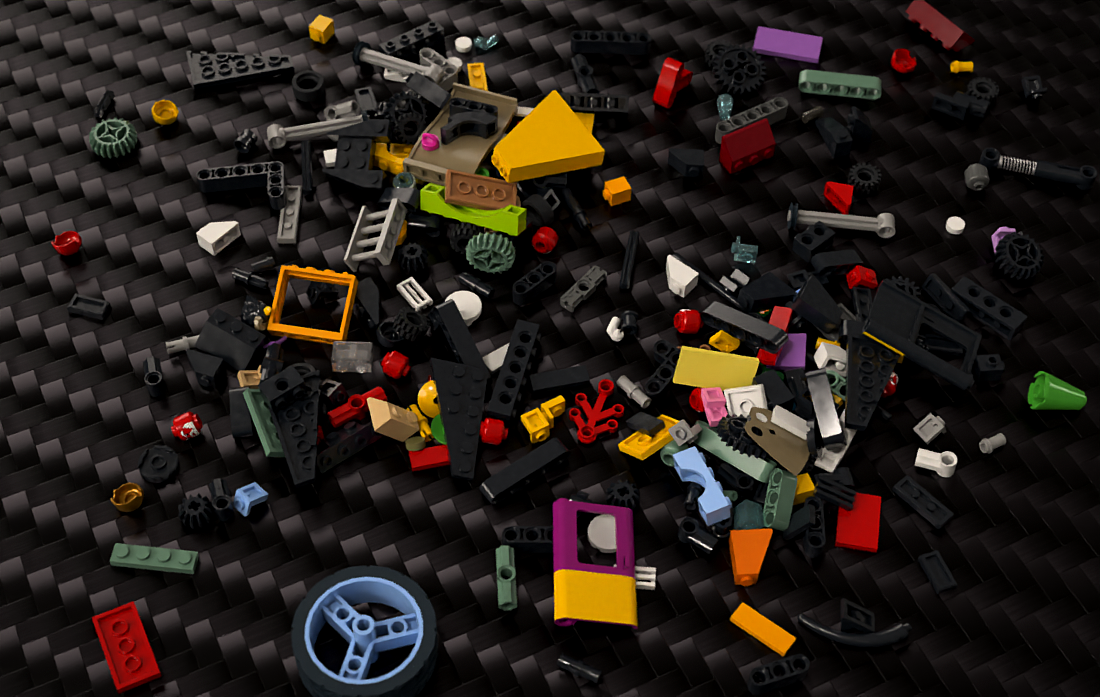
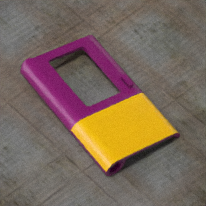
M566 498L558 499L553 503L554 623L560 626H570L578 620L632 626L633 629H638L633 511L626 507L569 501ZM577 511L614 516L616 567L578 562Z

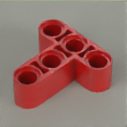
M667 57L661 69L653 102L669 109L674 102L677 91L688 86L691 82L693 72L684 69V63Z

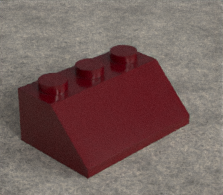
M766 118L722 136L719 162L730 174L774 156L776 143L768 120Z

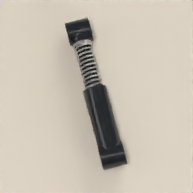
M985 148L979 164L985 166L988 172H992L997 168L1001 169L1002 167L1003 170L1010 168L1009 170L1013 169L1012 171H1014L1015 169L1016 172L1017 170L1019 172L1022 171V173L1025 171V174L1027 172L1030 174L1031 172L1033 177L1073 184L1082 190H1090L1098 174L1094 167L1087 165L1079 168L1036 160L1034 163V161L1028 162V160L1015 159V157L1013 159L1010 157L1009 159V157L1006 158V156L1000 155L999 151L994 148Z

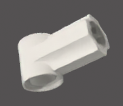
M919 448L915 466L937 471L942 477H951L956 468L957 457L949 451L940 454Z

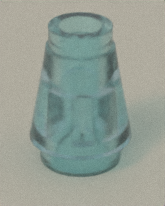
M722 94L717 99L721 120L730 118L734 101L729 94Z

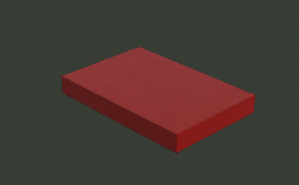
M856 493L853 497L855 498L852 503L853 509L848 511L838 506L835 546L877 552L881 496Z

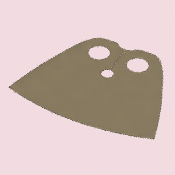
M752 407L749 412L751 420L745 424L746 432L770 456L797 476L805 466L810 454L807 439L804 440L771 422L773 411ZM762 413L765 415L767 422L760 421L756 414ZM751 428H759L762 431L763 435H755L752 432ZM769 430H773L775 435L771 434Z

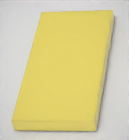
M682 346L673 383L702 388L720 387L722 391L728 388L751 386L760 361L759 358Z

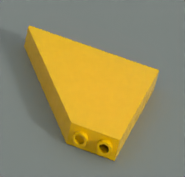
M553 90L494 147L491 160L507 183L602 165L605 150L559 93Z

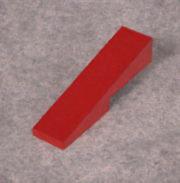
M774 306L768 324L776 326L787 333L793 321V310L787 307ZM783 347L776 354L760 348L756 358H759L762 364L775 366Z

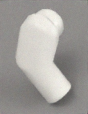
M613 317L607 328V333L613 341H621L624 337V333L618 329L621 322L618 317Z

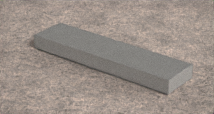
M286 185L287 204L285 208L281 209L277 235L278 243H296L303 191L302 186Z

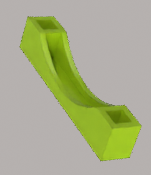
M429 183L420 190V209L430 214L443 215L445 218H453L460 222L476 224L478 227L505 232L511 236H518L526 229L527 209L508 205L497 210H481L445 203V187Z

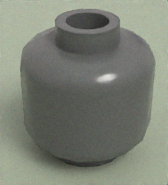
M975 163L966 169L964 174L968 188L979 191L988 185L989 175L985 166Z

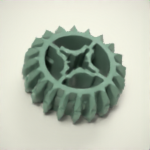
M115 117L113 120L110 118L107 121L102 120V123H96V127H92V131L89 132V143L92 150L103 158L108 156L110 159L112 157L118 159L120 155L125 157V153H131V149H135V144H137L135 127L129 120L124 121L123 118L118 120Z
M479 233L478 236L474 235L469 240L466 247V259L470 265H474V269L479 268L480 272L486 271L487 273L492 272L495 274V272L502 273L503 271H508L516 257L513 243L508 241L507 237L503 238L502 234Z

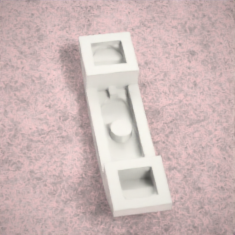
M845 409L839 420L847 445L827 450L824 447L822 449V457L817 458L814 464L829 472L836 470L857 430L845 428Z

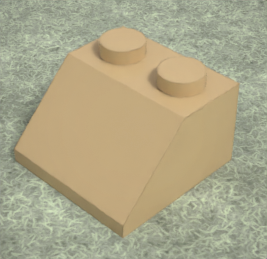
M372 397L367 398L374 431L404 442L419 430L417 416L412 411Z

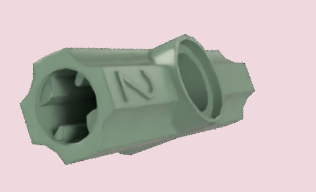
M508 545L501 546L496 549L498 607L504 611H509L517 608L514 548Z

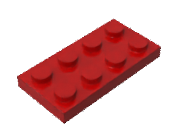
M134 601L92 617L118 693L161 677Z

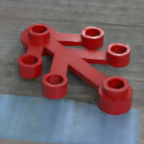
M603 379L599 382L598 392L600 394L593 410L584 393H578L575 396L576 405L582 407L589 419L588 423L585 424L579 409L572 408L569 411V419L574 421L579 428L577 438L582 443H592L596 440L597 435L606 431L610 433L616 432L618 422L614 419H610L606 424L597 427L595 425L597 422L615 416L619 418L624 415V407L621 404H615L612 408L601 412L606 398L614 391V384L609 379Z

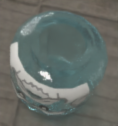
M409 172L398 173L393 179L394 188L417 189L415 177Z

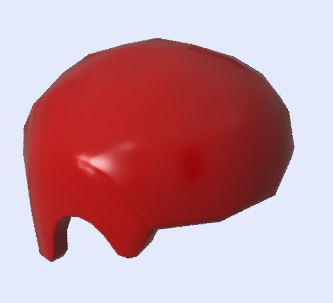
M896 49L892 55L891 65L900 73H910L916 68V58H911L910 51L907 49Z
M70 230L56 235L55 242L51 241V244L59 254L68 256L73 255L79 250L82 238L77 232Z

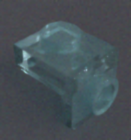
M737 236L736 242H732L731 253H734V261L756 262L758 246L740 244V236Z

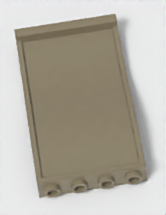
M454 83L451 97L438 116L423 131V133L436 135L439 138V147L433 151L423 149L421 134L408 158H405L403 161L404 175L414 176L416 179L445 186L447 169L477 175L482 163L500 141L514 115L518 113V99ZM452 98L473 100L495 105L498 108L497 132L492 136L484 139L477 135H465L447 145L441 143V127L448 124L449 102Z

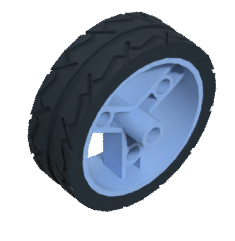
M366 565L349 567L335 572V575H329L318 582L306 594L307 597L303 598L298 606L293 619V629L291 630L292 648L302 682L313 697H416L426 686L425 683L429 681L436 667L438 656L435 611L428 596L421 587L398 571L387 567L371 565L370 567ZM367 602L383 603L398 609L405 615L374 622L368 615H359L351 606ZM326 622L350 643L339 675L326 669L314 654V645L318 633ZM415 644L409 657L398 668L386 675L366 680L370 666L378 659L379 652Z

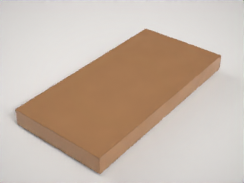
M447 169L445 203L482 210H497L508 205L517 206V182L507 183L506 180Z

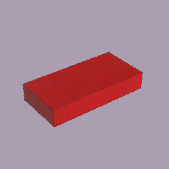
M447 445L428 447L419 451H408L412 471L449 465Z

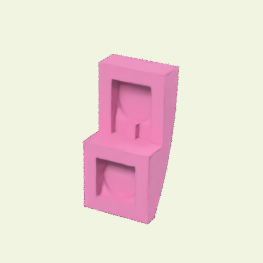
M720 387L702 388L701 395L710 427H717L720 419L728 414L725 408L726 399Z

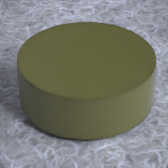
M411 437L405 441L406 449L409 451H419L426 447L424 437Z

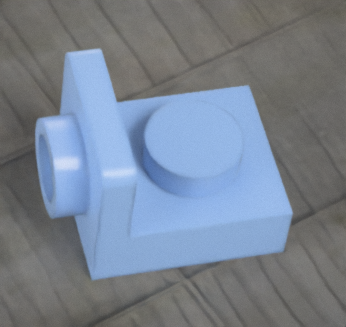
M256 482L236 490L233 506L241 514L247 516L252 506L267 500L268 493Z

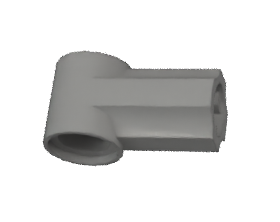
M352 100L335 106H328L325 109L324 115L330 121L359 115L361 109L356 100Z

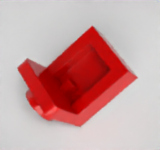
M857 265L846 275L849 289H852L853 286L857 287L859 284L871 289L878 286L875 271Z

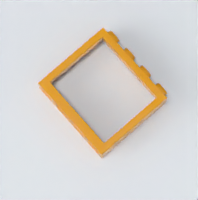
M293 264L292 266L281 265L271 309L272 312L267 327L268 332L273 336H286L287 338L345 346L358 286L356 276L348 274V272H343V274L336 273L329 269L319 271L313 267H306L305 269ZM289 278L349 286L340 333L279 324Z

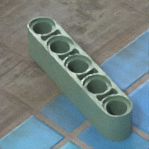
M803 70L799 74V89L802 92L864 99H878L881 96L882 81L878 77L815 70Z
M696 421V424L698 423L703 430L697 434L699 438L693 441L695 444L753 478L769 483L770 475L776 469V462L767 457L763 459L759 456L757 459L754 455L748 457L746 453L740 454L739 450L733 451L732 446H726L727 442H721V437L717 436V428L710 427L704 421Z

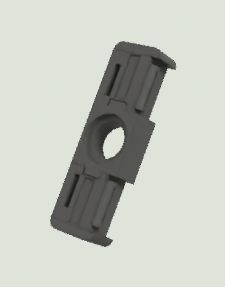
M596 265L593 266L561 297L560 305L568 311L574 312V308L581 301H585L596 291V287L604 279L607 280V272L605 270L600 271V267ZM586 286L589 289L587 291H581L579 287Z

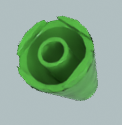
M1039 371L1034 376V378H1037L1035 383L1030 384L1028 404H1032L1031 409L1080 410L1086 405L1087 397L1084 391L1047 372Z

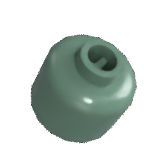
M672 440L660 449V457L666 465L674 467L673 454L686 450L689 447L686 442L678 446L676 441Z

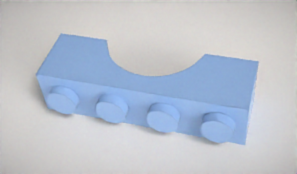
M693 446L673 454L674 468L681 480L696 482L705 489L704 493L698 498L699 512L707 526L729 518L730 508H732L731 501L728 496L724 497L722 486L719 481H715L712 468L706 466L703 453H699L696 447Z

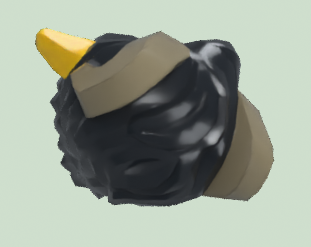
M247 295L240 319L243 323L262 333L267 330L272 310L271 307L266 306L262 301Z

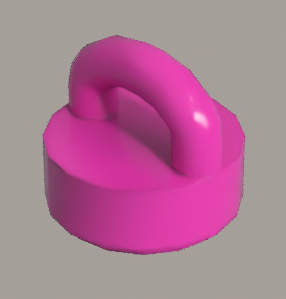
M423 133L421 139L423 149L427 151L436 150L439 147V138L434 134Z

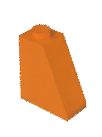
M772 528L730 531L729 547L735 585L750 586L756 584L771 541Z

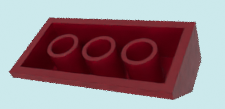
M914 0L905 11L910 15L908 18L916 24L918 21L921 24L919 27L926 33L930 31L932 33L931 37L937 42L939 40L943 41L942 46L949 51L953 49L958 52L975 41L924 0Z

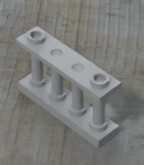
M399 198L392 199L388 210L371 213L366 206H362L344 257V262L353 272L357 271L360 261L376 257L383 265L390 264L407 213L406 207ZM386 218L384 223L372 225L374 220ZM381 231L379 237L368 239L370 233ZM377 245L374 251L363 253L364 247Z

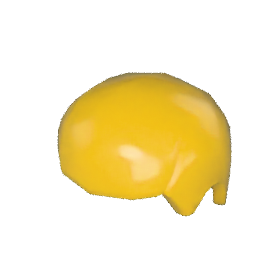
M161 100L154 103L152 116L159 124L169 125L177 119L178 109L171 101Z

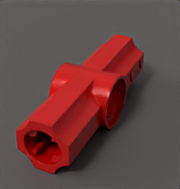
M378 386L363 395H352L347 403L327 413L330 423L334 428H338L353 419H363L367 412L370 411L367 398L372 397L387 402L384 390Z

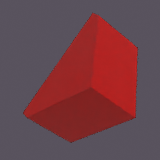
M828 181L826 182L823 195L842 214L848 215L854 186Z

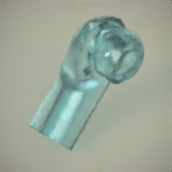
M496 35L490 38L477 37L473 40V44L482 49H489L499 40Z

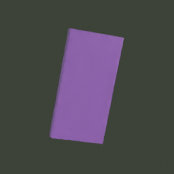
M758 26L753 51L757 50V53L818 64L823 37Z

